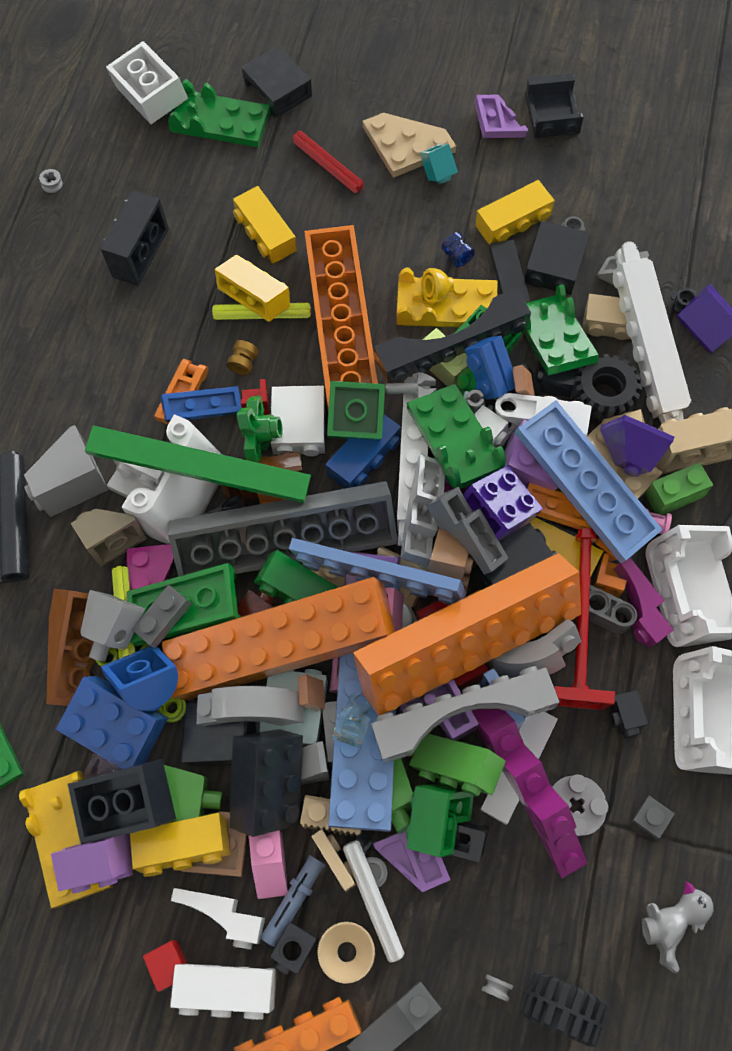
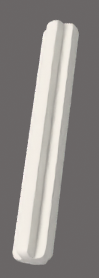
M352 841L343 847V851L387 960L389 962L398 961L404 955L403 948L360 842Z

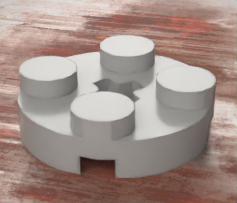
M578 774L564 777L552 786L568 804L569 808L572 806L571 798L576 801L580 799L583 802V813L581 814L578 811L572 813L577 826L574 829L577 837L587 836L600 828L608 811V803L603 791L594 781Z

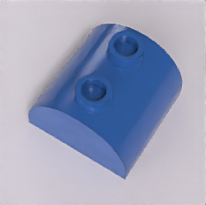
M149 646L101 666L105 678L122 699L136 710L148 712L158 710L173 695L178 683L176 666L158 647L153 648Z

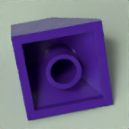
M627 415L603 424L600 428L614 464L623 468L624 473L635 477L651 472L673 443L675 437Z

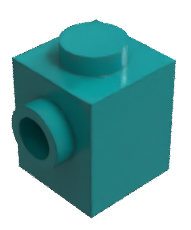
M438 144L420 152L428 181H437L438 184L451 180V175L458 172L449 144Z

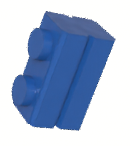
M502 336L485 338L465 349L467 365L474 374L476 390L483 393V399L499 398L508 393V391L515 389L513 368Z

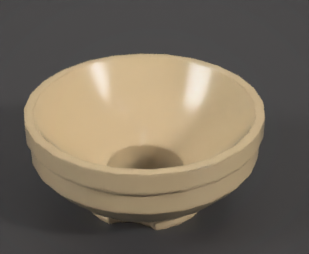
M341 922L327 929L319 942L318 960L324 973L336 982L353 983L360 980L368 973L374 962L375 949L372 938L363 927L356 923ZM344 942H350L356 948V956L350 962H344L338 956V948Z

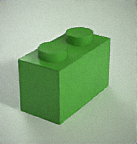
M699 462L651 482L644 495L656 514L663 515L704 498L713 484Z

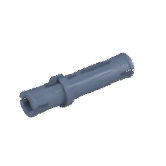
M311 855L308 856L296 879L292 878L290 881L292 886L277 908L265 931L261 934L260 938L276 948L289 922H292L304 899L307 895L310 896L313 890L311 888L323 867H325V864Z

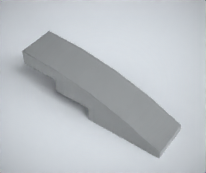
M422 454L418 457L413 478L400 558L427 566L431 560L433 537L437 532L438 525L426 505L444 493L445 473L436 459Z

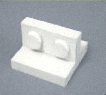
M114 461L117 470L108 482L107 487L109 490L126 498L136 488H147L155 492L165 472Z

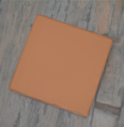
M523 365L513 367L516 392L521 395L534 396L531 373Z
M307 674L299 676V705L315 711L325 709L323 680Z

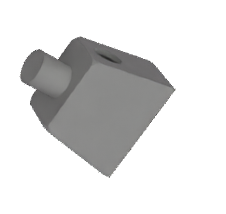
M90 590L80 631L81 636L94 641L89 657L99 661H106L110 647L123 650L127 648L134 634L132 628L141 619L145 608L111 594Z

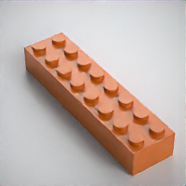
M354 225L305 231L328 413L330 381L378 384Z
M559 553L353 652L363 695L378 716L383 715L468 671L474 670L476 667L494 658H498L502 654L525 644L543 633L549 632L565 620H573L581 615L579 571Z
M371 577L163 641V653L176 666L178 673V683L171 698L188 701L198 698L200 694L212 693V689L236 687L353 653L394 633L395 628L384 583Z

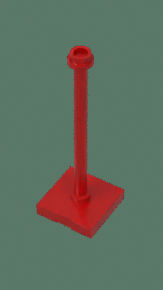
M582 528L578 530V534L575 537V540L580 542L581 615L577 616V631L582 642L576 646L574 685H571V688L554 686L559 700L557 706L605 710L608 706L614 704L615 692L589 689V686H586L592 543L597 541V536L593 529Z

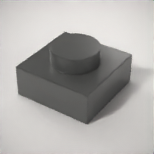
M647 796L631 822L655 839H660L675 813L651 796Z

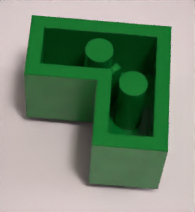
M441 783L415 786V791L411 797V821L406 830V837L408 839L407 849L436 857L453 854L457 823L471 820L474 795L463 791L462 787L452 789Z

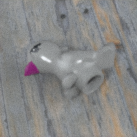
M686 881L683 896L678 904L660 910L654 903L647 904L648 918L642 919V930L647 944H656L660 950V964L673 973H677L680 970L675 958V950L683 938L687 926L692 925L694 933H697L698 928L700 930L704 929L706 922L713 913V902L710 896L701 890L695 889L691 883Z

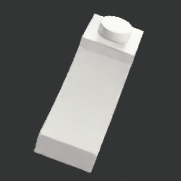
M174 888L171 901L193 907L213 918L227 931L226 938L234 940L233 946L251 949L252 943L260 944V936L263 932L265 918L236 913L238 900Z

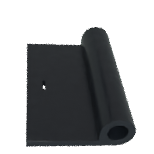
M6 451L0 455V584L24 581L29 578L26 491L24 488L25 463L24 457L15 451Z

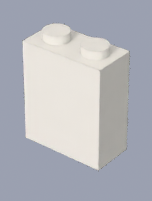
M324 386L272 387L271 414L274 417H280L283 425L282 437L271 441L273 455H279L287 451L299 452L306 456H317L318 454L325 453Z

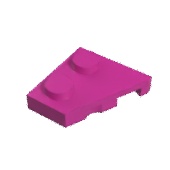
M170 544L127 549L130 590L162 582L169 578L172 571L171 566L174 562Z

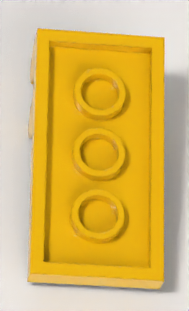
M404 268L399 273L397 325L461 327L480 305L486 308L489 307L493 297L497 296V280L453 279L454 290L449 292L442 301L430 304L425 300L422 293V277L416 278L410 268Z
M80 770L39 786L22 790L19 793L21 803L29 812V817L26 818L25 824L29 833L35 837L51 908L60 907L113 887V885L99 887L97 882L90 884V889L72 894V889L58 891L51 854L66 847L80 844L67 785L85 779L84 772Z

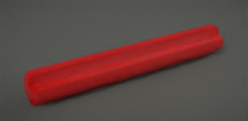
M298 131L293 135L294 144L351 191L359 193L364 186L361 179L306 134Z

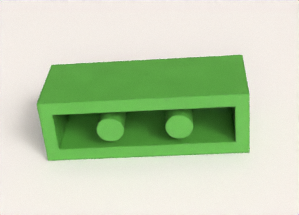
M427 734L415 749L409 765L418 770V776L426 781L434 783L436 779H439V783L444 786L456 789L457 785L462 786L461 789L474 796H479L480 792L493 796L506 761L489 749Z

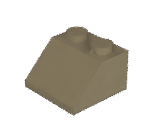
M93 509L92 511L80 514L71 523L82 543L100 567L127 552V549L133 548L147 539L134 516L129 514Z

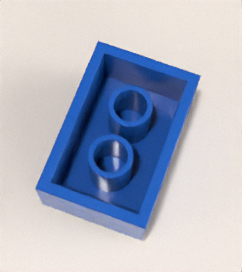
M98 676L82 678L56 730L119 768L124 769L146 762L169 717L157 710L148 712L130 707L109 682Z

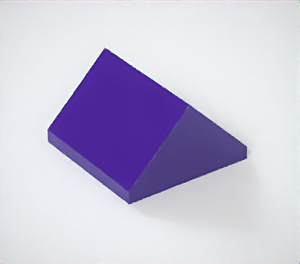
M710 283L676 316L709 353H712L732 337V307Z

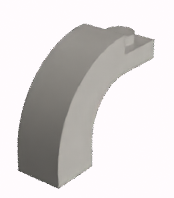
M567 619L542 638L526 642L485 664L490 669H495L496 673L502 676L508 675L509 678L520 676V671L536 666L538 670L547 668L550 675L566 666L562 656L574 650L582 641L576 625L570 619Z
M261 686L212 689V693L198 695L197 725L208 726L240 721L264 722L278 726L304 723V707L299 705V693L294 690Z

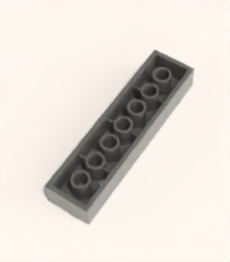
M386 481L306 496L305 503L281 500L169 521L168 531L178 577L226 563L234 567L236 574L260 570L268 555L276 550L296 562H300L296 560V556L289 550L292 538L347 552L398 544L391 493Z

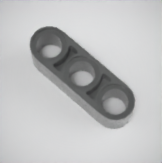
M590 585L589 602H598L602 610H594L589 605V621L616 634L627 632L636 621L637 612L631 604ZM615 614H623L627 618V623L619 622Z

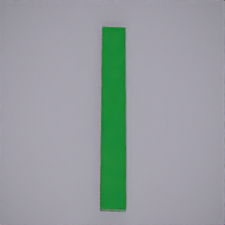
M94 425L85 448V452L88 455L299 503H305L311 475Z

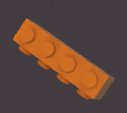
M338 997L323 1004L325 1011L315 1016L312 1015L311 1011L306 1012L293 1019L294 1026L283 1031L282 1025L265 1032V1040L254 1045L251 1039L236 1046L234 1050L326 1051L361 1034L362 1030L350 1000L342 1002L341 998Z

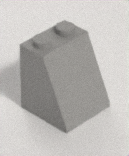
M75 425L69 427L24 474L28 485L24 486L31 501L34 500L39 511L45 510L49 517L109 490L93 456L86 454L85 448L87 444Z

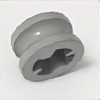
M48 169L39 176L42 189L45 192L54 193L61 189L63 183L58 171Z
M486 975L487 985L482 987V991L509 1001L507 992L510 989L512 990L513 985Z

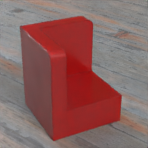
M260 379V389L242 390L241 408H247V400L250 397L261 396L264 415H270L269 396L265 379Z
M178 940L170 941L143 956L157 991H162L173 985L175 965L187 964Z

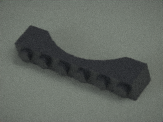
M515 288L493 297L489 307L480 318L467 328L455 334L436 339L393 338L374 346V360L387 384L399 383L410 375L418 372L423 373L439 363L452 361L456 356L466 353V348L485 338L502 336L503 338L509 334L524 331L529 326L531 311L518 289Z

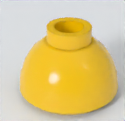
M428 268L423 274L421 289L425 300L430 304L442 301L449 292L454 290L452 277H447L439 269Z

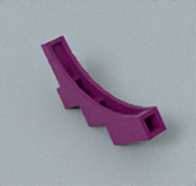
M472 710L479 723L475 730L476 734L487 749L506 761L502 771L528 813L558 875L564 878L587 864L574 830L577 826L570 808L550 785L540 760L524 744L515 720L505 710Z

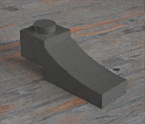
M459 487L443 493L426 505L440 530L445 529L465 547L483 574L492 572L508 559L482 511L477 509L472 512Z
M419 981L363 1030L361 1034L354 1038L347 1047L350 1051H393L441 1010V1007L421 981Z

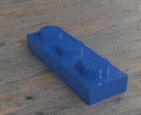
M238 386L162 394L160 397L165 422H170L174 415L191 420L235 415L241 409Z

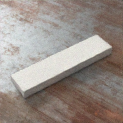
M546 712L525 717V722L519 730L524 744L538 759L558 720ZM503 771L493 796L487 795L480 811L507 825L519 798Z

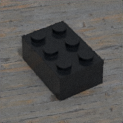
M133 190L129 198L124 201L118 218L114 219L108 236L102 240L100 248L112 278L139 286L169 230L159 198Z
M275 729L233 737L229 828L255 837L299 825L303 735Z
M163 759L67 784L80 844L155 828L176 819Z

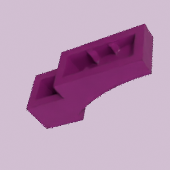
M628 558L623 563H619L613 570L620 579L627 580L625 589L632 606L637 612L636 621L631 626L634 629L633 633L641 644H646L650 648L674 631V629L656 608L664 602L663 598L632 559Z

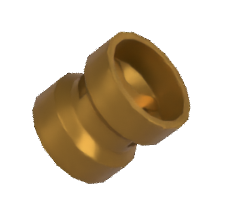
M238 340L234 344L232 349L233 355L229 357L226 366L238 375L247 376L253 368L252 361L257 358L259 351L253 344Z

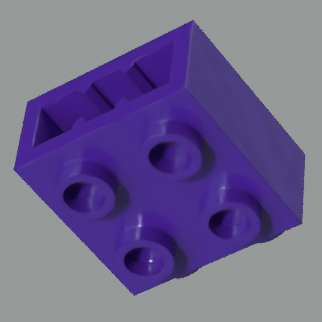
M509 466L472 484L463 494L472 512L477 509L482 511L498 541L530 523L543 510Z

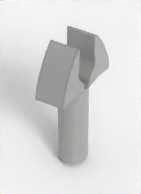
M418 372L417 380L413 383H389L385 386V392L387 394L414 393L420 398L436 391V388H422L423 386H436V380L427 374Z

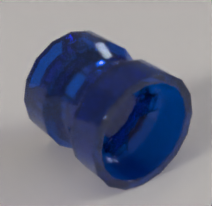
M460 232L449 235L441 245V249L446 255L451 256V261L456 267L466 265L475 255V250L470 244L465 243V238Z

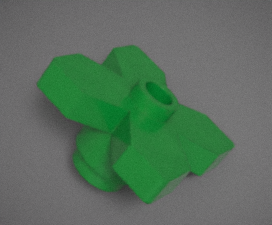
M252 396L247 400V408H241L237 412L239 429L242 432L243 438H245L244 453L246 460L258 463L261 459L262 450L269 448L270 441H275L276 438L282 437L283 425L280 417H274L273 414L264 415L261 396Z

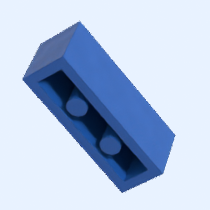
M383 414L382 440L348 439L325 464L327 476L344 489L363 486L372 469H378L384 462L385 455L390 450L394 451L401 442V426Z

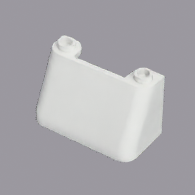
M177 415L172 417L166 430L170 442L221 454L191 422ZM165 472L155 492L147 488H136L128 495L122 505V509L125 514L134 516L145 535L170 544L168 537L169 521L204 514L219 484Z
M678 525L652 540L646 548V560L653 586L664 600L659 605L660 612L674 629V631L667 635V638L675 647H686L732 639V595L721 561L732 552V535L729 526Z
M712 646L682 654L676 659L673 667L676 764L682 770L732 774V651Z

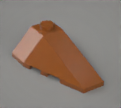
M54 589L49 614L46 704L68 706L82 678L90 677L89 672L95 659L90 658L89 654L94 641L81 636L80 633L89 593Z

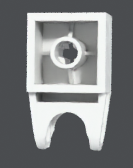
M508 393L497 399L495 412L504 420L512 423V426L508 428V434H511L523 420L528 421L557 400L587 436L592 406L584 405V403L579 401H562L552 396L540 397ZM505 401H510L515 405L516 409L503 411L500 405Z

